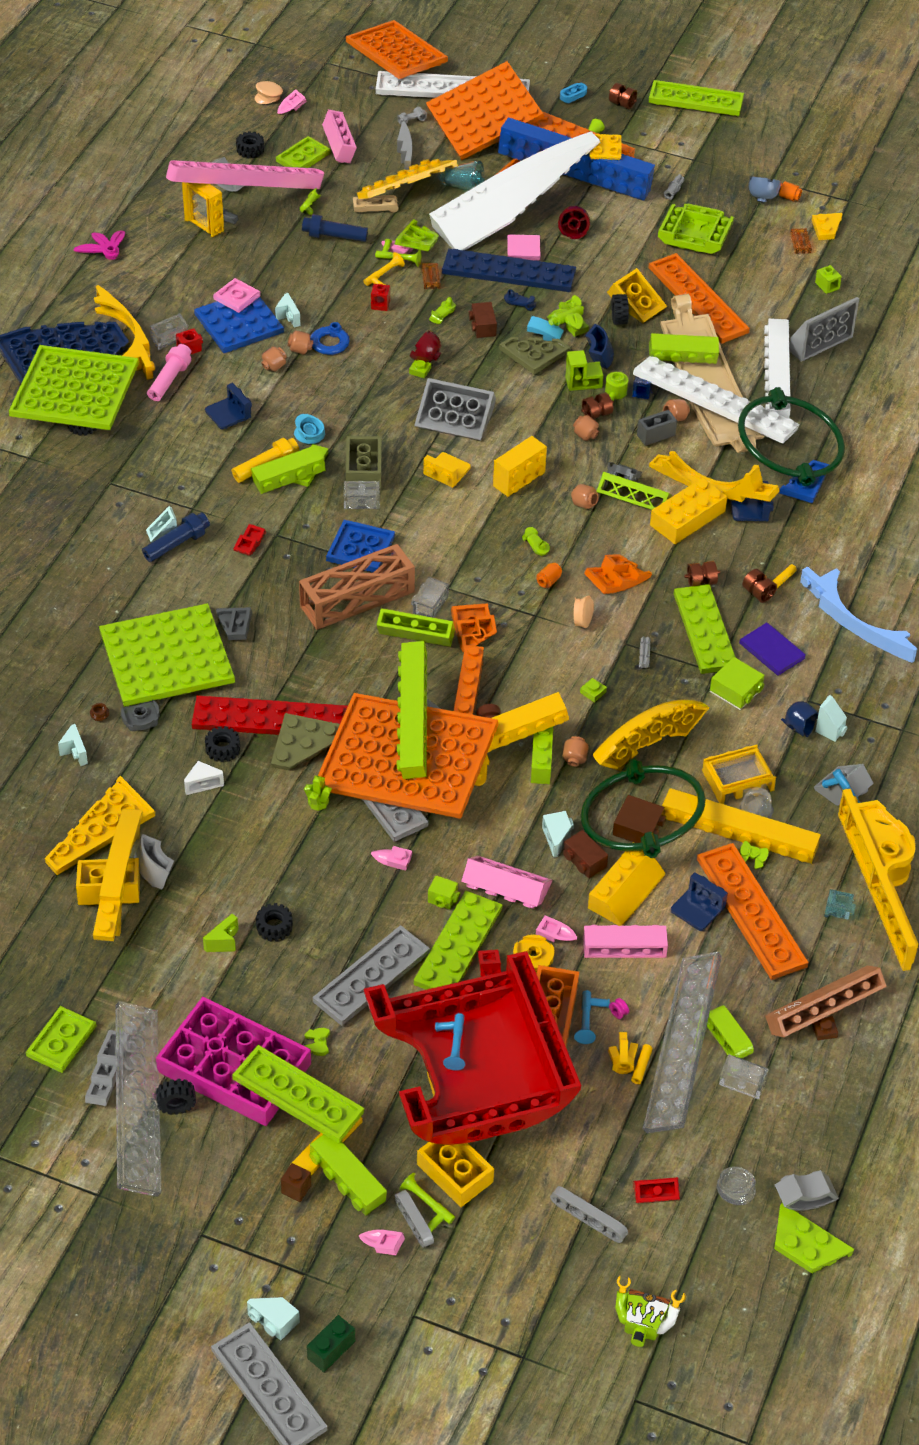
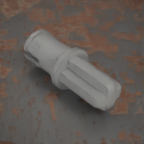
M681 174L669 183L668 189L664 192L665 198L671 200L675 193L679 192L680 186L684 182V177Z

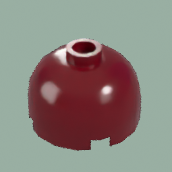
M569 206L560 214L558 228L564 236L570 237V239H579L585 236L589 230L590 217L582 207Z
M429 329L416 343V351H411L410 358L414 361L423 360L429 363L432 360L437 361L441 355V352H439L441 348L439 337Z

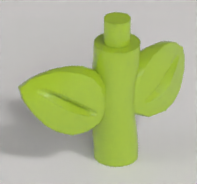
M576 305L568 310L566 308H559L551 312L547 319H549L550 325L558 326L566 323L573 329L581 330L583 326V309L580 305Z

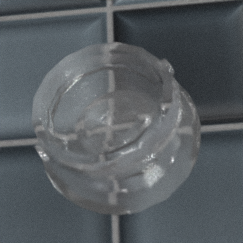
M761 787L749 790L739 807L740 810L769 819L774 813L771 795L766 789Z
M729 1167L720 1174L716 1188L719 1195L728 1203L745 1205L755 1197L756 1180L748 1170L741 1167Z

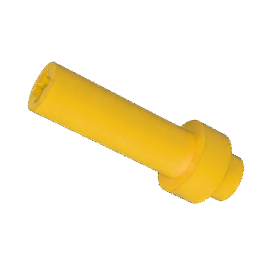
M281 438L273 442V448L232 468L233 477L240 483L252 477L251 468L300 451L294 438L288 440Z

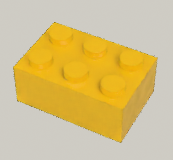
M530 436L495 459L493 487L509 497L526 484L531 483L538 476L543 475L546 470L547 446L533 436Z
M428 1142L417 1150V1165L460 1207L464 1206L494 1182V1168L468 1143L445 1145Z

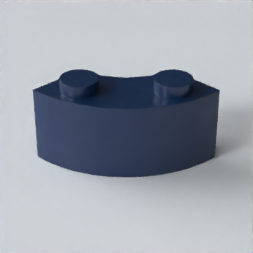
M594 324L585 335L590 345L588 352L593 362H600L602 368L608 369L614 358V349L606 331L601 326Z

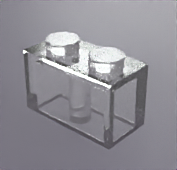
M179 313L151 325L150 338L158 350L176 343L175 334L188 330V324Z
M344 481V509H380V481Z
M428 577L426 582L421 584L418 594L412 598L413 614L435 618L449 597V584Z
M728 1054L721 1070L719 1085L760 1099L766 1085L769 1069Z

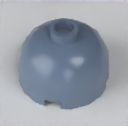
M750 177L749 191L753 197L758 198L757 201L767 202V199H773L779 193L781 181Z

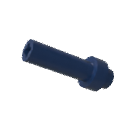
M313 214L312 218L304 217L302 231L309 232V237L319 238L321 234L366 242L367 227L323 220L321 215Z
M202 512L198 515L190 513L182 518L180 526L142 548V553L148 562H152L190 538L197 540L205 535V529L210 526V522Z

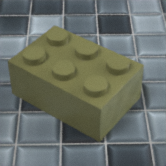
M346 436V488H381L382 436Z

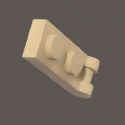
M395 195L374 196L368 199L353 197L354 212L389 210L395 213L399 209Z

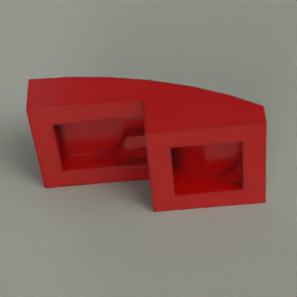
M249 524L244 534H240L233 550L249 556L252 555L264 538L266 530Z
M498 949L478 951L480 977L501 972Z

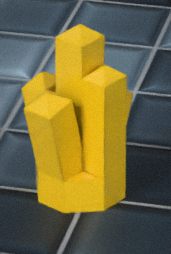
M619 1032V1052L616 1046L608 1048V1053L612 1060V1070L618 1074H628L634 1071V1060L638 1044L631 1042L628 1050L627 1032Z

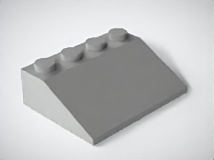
M856 297L805 321L790 338L789 351L802 362L852 338L859 298Z
M428 378L414 426L481 441L493 413L496 402L495 394L492 391Z

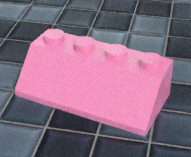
M475 856L468 858L461 882L467 883L466 886L478 890L479 887L485 889L487 894L493 896L500 894L504 896L505 900L511 902L518 900L523 902V905L526 907L535 908V906L537 907L542 904L552 880L491 859Z

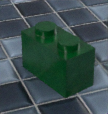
M337 1315L307 1345V1359L324 1373L356 1342L355 1328L340 1315Z

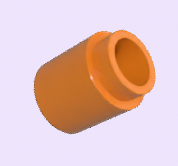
M786 181L783 184L781 183L780 197L791 201H798L800 199L802 189L799 186Z
M557 563L547 564L536 576L538 584L541 587L550 588L561 577L562 568Z

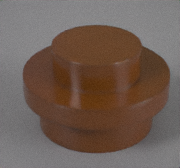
M96 703L90 710V716L93 720L103 721L108 718L109 709L103 703Z

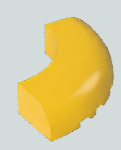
M685 699L673 700L654 706L619 727L597 748L593 756L600 765L621 771L629 760L639 754L638 749L645 746L648 747L662 740V736L686 737L708 711L709 707L703 702Z

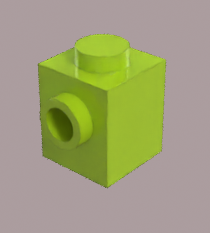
M829 265L817 270L815 283L828 294L840 289L842 276Z
M435 876L428 889V903L440 908L450 910L453 903H457L460 897L458 883L439 876Z

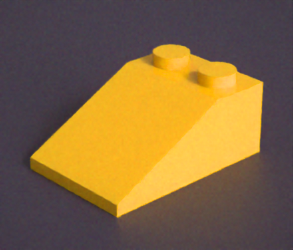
M637 268L613 283L607 291L611 298L612 295L627 294L629 314L641 323L646 322L667 308V305Z

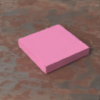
M508 235L507 257L539 261L540 235Z
M234 278L217 291L213 298L239 313L261 295L259 290Z

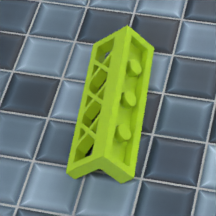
M603 472L597 488L598 493L650 510L656 508L651 502L652 499L656 497L663 499V503L672 497V494L606 472ZM604 482H611L614 489L608 492L602 490ZM626 487L631 494L623 497L618 489ZM639 492L645 493L647 499L638 502L635 494Z

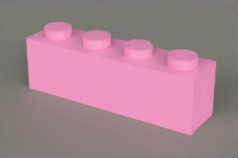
M328 109L322 126L334 157L340 163H351L357 147L343 112Z
M584 926V958H666L668 948L666 926Z

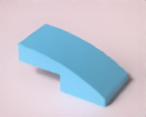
M535 316L531 317L527 326L528 332L542 334L545 341H552V338L561 340L564 331L558 326L550 325L547 320Z

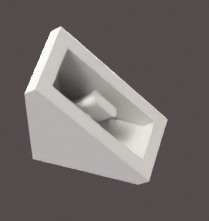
M198 761L184 779L186 795L224 786L222 770Z

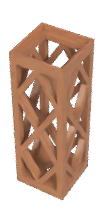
M398 544L392 545L300 580V607L316 630L414 593L415 566ZM372 561L385 562L373 573H363ZM352 567H355L351 572H342ZM330 577L341 578L331 589H321ZM384 584H394L385 596L372 595ZM351 600L342 612L330 611L340 601ZM364 601H373V602H370V603H368V604H365V605H362V606L358 607V606L361 605Z

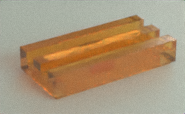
M807 228L791 229L790 235L795 254H798L799 251L802 254H805V251L811 253L812 248ZM801 233H803L806 246L803 244Z
M422 263L424 289H427V287L434 289V286L440 289L438 263ZM426 267H428L430 282H427ZM432 267H435L436 282H433Z

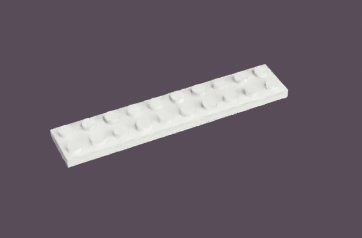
M378 71L376 94L436 98L476 76L417 73L406 76L403 79H398L387 71ZM520 79L529 92L530 79Z
M649 356L634 368L633 375L737 423L740 413L750 403L746 398L739 397L731 391H726L716 384L704 381L702 378L691 375L685 370H680L672 364L659 360L657 357ZM761 405L753 408L745 420V427L782 444L799 428V424L792 419L785 418L777 412L769 411Z

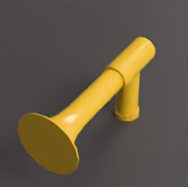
M394 252L393 259L364 279V284L366 286H369L371 283L383 284L378 280L380 276L395 266L404 267L405 263L401 255Z

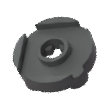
M608 462L607 473L616 476L624 474V478L631 481H638L641 478L642 471L621 464L616 465L614 462Z
M154 700L125 706L121 709L122 722L130 731L146 730L158 724L160 711L158 704Z

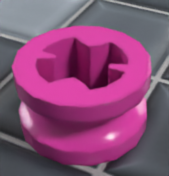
M617 998L615 1002L609 1004L611 1013L617 1019H622L623 1015L629 1013L627 1004L621 998Z

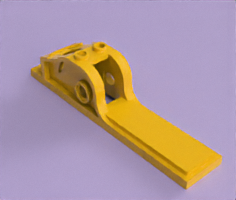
M845 789L842 792L838 812L839 819L902 971L911 970L918 948V941L895 886L902 885L909 878L910 863L915 854V838L910 834L908 827L899 819L896 820L878 800L858 803L857 797L853 796L851 789Z

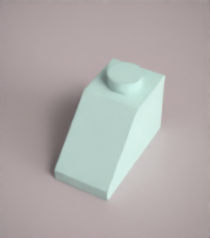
M831 695L820 706L815 732L836 742L839 736H843L847 730V726H845L847 717Z
M566 811L543 815L542 829L553 858L558 857L564 848V841L571 837V830L574 829L572 818H568Z

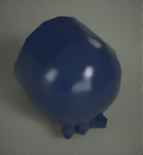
M798 701L788 708L785 719L782 718L781 720L792 730L795 728V731L801 736L808 737L813 731L819 712L807 702Z

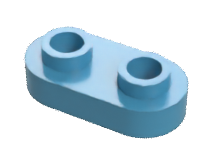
M575 83L560 91V99L565 103H571L587 94V86L583 83Z

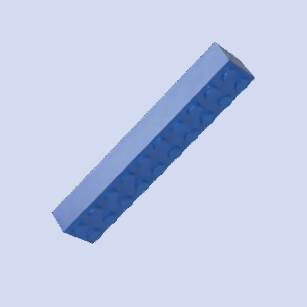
M508 117L501 127L498 153L522 161L549 147L569 140L571 137ZM588 153L583 155L577 164L574 163L566 174L563 173L564 175L645 200L651 191L655 164L621 154L620 160L591 159Z

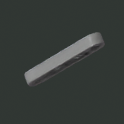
M558 1186L550 1195L552 1202L559 1208L611 1240L621 1243L627 1236L628 1230L622 1223L567 1189Z

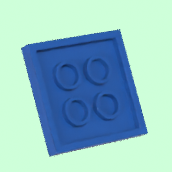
M343 520L326 555V561L342 565L390 547L395 538V531ZM372 561L366 568V571H376L383 562Z

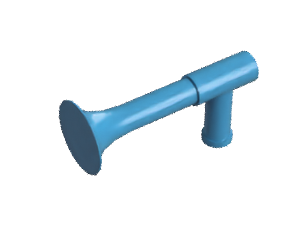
M840 769L833 772L835 778L822 781L824 788L839 784L842 790L851 789L853 796H856Z
M585 990L582 992L581 1030L577 1031L574 1035V1039L578 1043L590 1044L595 1041L596 1035L590 1030L591 1006L609 1008L610 999L591 998L590 991Z
M461 1013L455 1015V1021L435 1023L436 1032L453 1029L451 1055L443 1061V1065L450 1070H461L465 1067L464 1060L460 1058V1045L465 1018Z

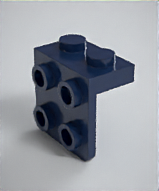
M232 382L227 385V398L205 407V412L220 429H226L251 418L252 403L248 397L244 396L241 389L237 388Z
M747 497L742 502L731 500L733 520L769 521L770 512H773L774 502Z
M694 872L690 876L688 890L672 905L671 913L697 930L703 931L726 907L728 893L722 887L708 881L706 877Z

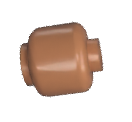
M298 330L290 333L287 346L290 347L292 352L306 354L308 350L312 349L313 340H310L309 333Z
M272 346L262 354L263 361L261 364L266 370L270 369L276 372L286 364L287 356L280 347Z
M683 399L668 400L663 407V411L669 410L677 422L684 421L690 412L689 406Z
M589 415L578 417L573 424L574 433L584 441H588L591 438L594 440L599 434L597 430L599 427L598 422Z
M579 484L571 493L573 504L577 507L590 509L598 502V493L592 486Z
M573 736L565 741L562 757L568 762V765L577 767L579 764L586 762L589 745L585 742V739Z

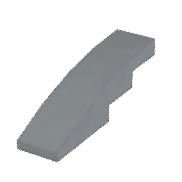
M402 121L397 139V153H401V163H404V170H408L409 166H412V139L406 122Z
M108 1031L97 1055V1064L91 1075V1084L85 1095V1103L107 1105L124 1058L129 1033Z

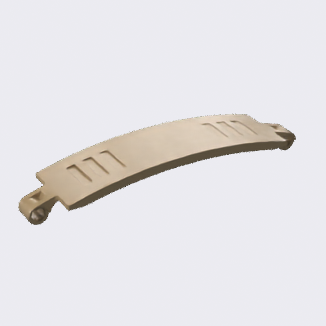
M689 294L673 296L671 306L675 319L660 322L663 334L717 337L709 314L692 315V303ZM720 343L717 364L673 362L676 368L685 370L691 375L700 377L704 381L716 384L726 391H731L733 394L743 397L728 366ZM690 401L700 424L714 447L730 444L737 453L748 451L740 438L737 422ZM745 427L748 439L756 448L755 440L763 439L764 435Z

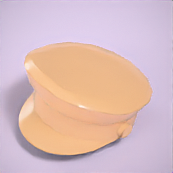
M258 82L256 84L258 93L254 99L259 104L276 102L280 100L283 89L274 82Z
M585 596L582 599L575 597L574 624L575 626L587 628L592 620L594 602L590 596Z

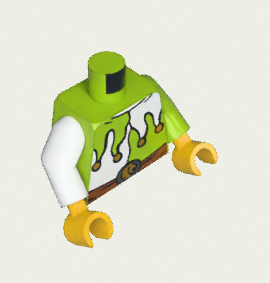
M620 1276L617 1278V1284L620 1289L617 1291L615 1310L619 1321L625 1325L624 1331L632 1334L631 1343L634 1346L642 1347L644 1346L645 1339L656 1340L659 1334H664L674 1326L680 1311L679 1304L686 1300L685 1293H683L682 1299L677 1301L675 1299L677 1290H674L671 1294V1299L673 1300V1304H671L670 1299L629 1288L627 1292L626 1288L631 1283L630 1278L628 1277V1284L625 1286L619 1283Z

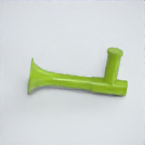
M385 239L383 250H376V258L393 259V252H388L392 240ZM421 250L416 254H400L403 260L416 263L417 267L420 266Z
M415 1173L410 1174L400 1186V1191L405 1189L413 1192L437 1214L427 1224L431 1233L443 1220L448 1224L454 1221L455 1216L417 1184Z

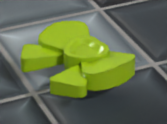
M573 295L570 300L560 302L558 306L568 310L576 305L581 306L582 302L578 296Z
M744 841L740 848V855L746 862L750 857L755 859V870L763 867V863L768 857V849H759L758 847L751 846L748 841Z
M317 1028L314 1031L309 1029L304 1036L308 1039H314V1043L304 1046L311 1049V1053L316 1056L327 1055L329 1053L327 1038L330 1035V1030L327 1028Z

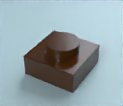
M833 1016L824 1017L812 1023L817 1041L838 1037V1030Z

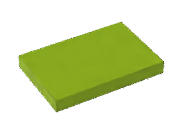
M307 136L276 156V162L284 167L309 168L331 154V149Z
M60 1006L28 1048L26 1057L63 1073L96 1028V1022Z

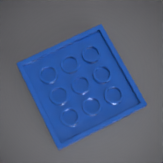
M261 297L257 298L239 313L218 301L194 309L195 316L223 353L284 333V327Z

